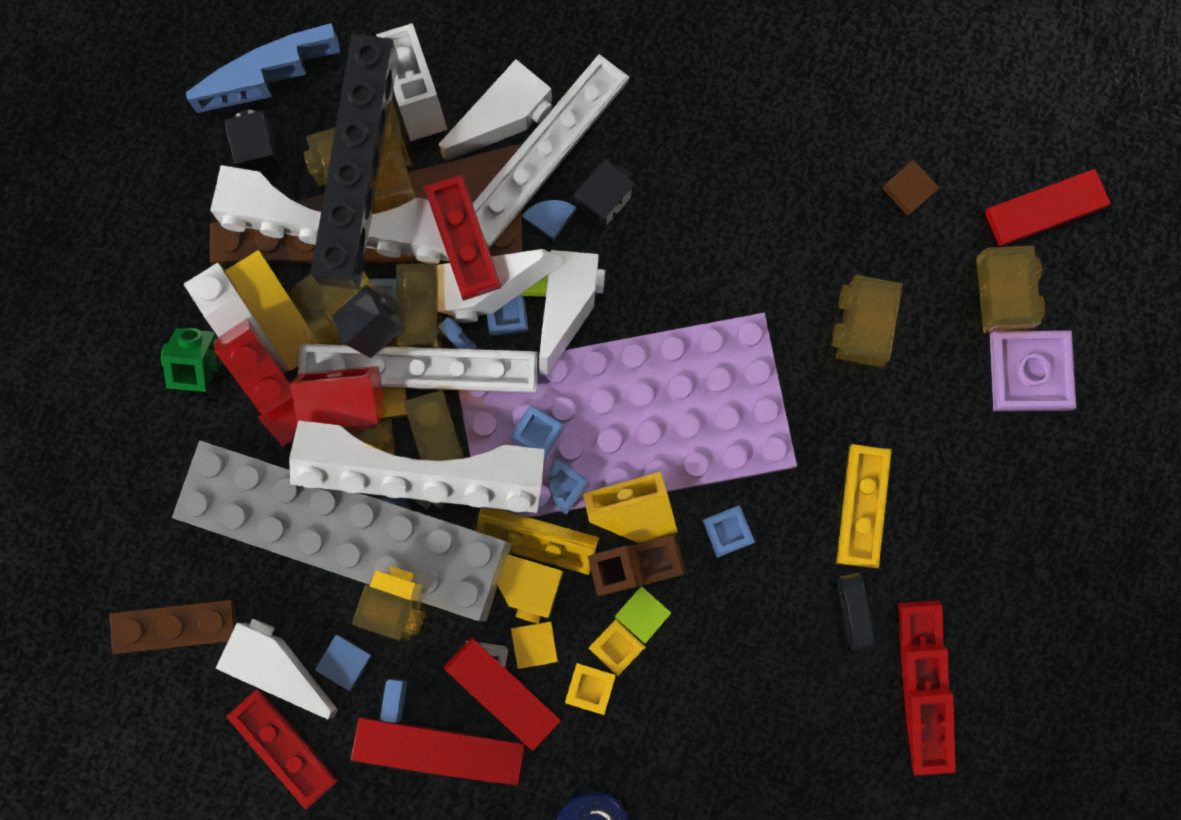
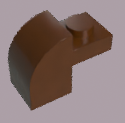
M676 535L636 545L623 546L588 556L597 596L612 594L686 574Z

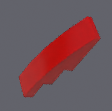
M938 600L898 603L903 689L914 775L955 773L953 693L949 689L948 649L943 644L942 604Z
M361 717L358 719L351 760L437 775L518 785L525 744L451 730L443 731Z

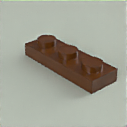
M235 600L110 613L112 654L228 642L236 626Z

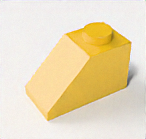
M661 472L583 493L590 523L632 541L641 543L678 532Z
M507 554L497 585L508 606L518 609L515 617L539 624L541 616L550 618L563 571Z

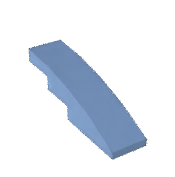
M332 24L297 32L248 52L219 68L186 92L187 100L195 111L199 113L272 97L269 82L306 75L304 60L341 52Z

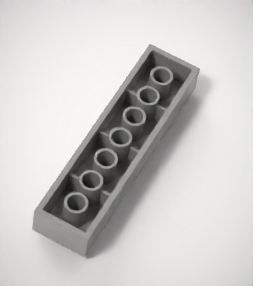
M200 440L172 516L174 519L369 585L375 570L388 573L390 565L414 573L412 581L423 585L418 601L476 621H487L498 588L497 583L506 556L509 554L512 543L361 493L290 485V470Z

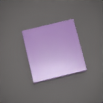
M993 331L990 334L993 411H1065L1076 409L1072 331Z

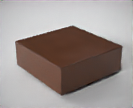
M912 160L891 178L882 189L909 216L935 194L939 187Z

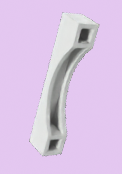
M221 165L210 210L222 227L236 232H243L245 228L257 229L263 235L272 238H283L284 234L299 236V239L303 242L316 244L321 212L309 209L290 200L273 187L261 172ZM415 198L400 207L372 214L367 248L377 249L379 254L392 258H398L401 254L416 256L417 260L428 264H438L440 260L449 261L427 199Z
M298 420L289 457L290 485L341 490L348 493L385 495L391 498L420 499L434 503L446 502L472 507L507 509L514 512L537 513L545 449L502 445L489 452L464 459L446 461L416 460L395 456L375 449L353 437L340 425Z

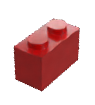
M245 319L214 340L216 354L262 416L292 397L290 384L293 382L248 319Z
M379 366L300 373L290 384L297 424L299 420L340 425L341 427L351 426V429L354 431H363L374 428L375 424L380 422L386 412Z

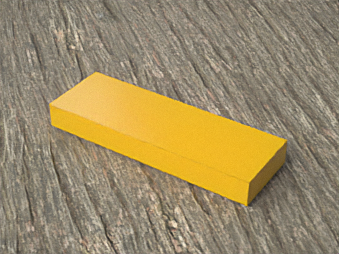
M257 250L225 270V273L289 371H293L298 368L299 344L320 343L262 253Z
M854 444L849 447L837 564L873 569L879 568L891 449Z
M481 507L475 530L476 532L512 543L510 553L589 575L591 569L588 556L595 554L599 539L596 536L489 507Z

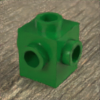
M176 328L169 343H165L161 351V364L164 368L166 388L200 392L207 391L215 372H220L223 364L215 352V332L201 331L196 328Z

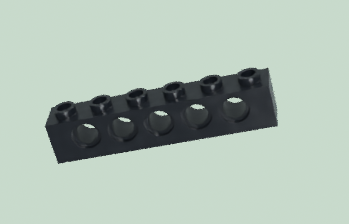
M353 33L351 35L310 273L319 285L360 290L398 63V54L393 39Z

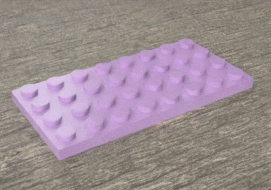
M765 313L564 350L548 375H541L539 373L538 358L537 393L459 390L471 457L489 452L502 445L519 446L509 438L530 404L565 424L564 429L543 462L542 485L537 513L514 512L501 509L529 518L562 513L555 504L549 487L550 470L556 458L589 480L588 485L570 511L586 508L583 495L585 492L657 472L662 474L666 491L672 492L797 467Z

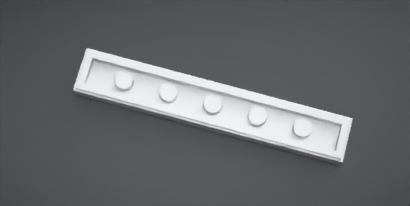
M600 54L473 202L488 249L628 83L629 76Z
M299 344L298 375L306 372L379 366L382 388L537 393L539 353L533 351L383 347L372 358H369L347 345Z

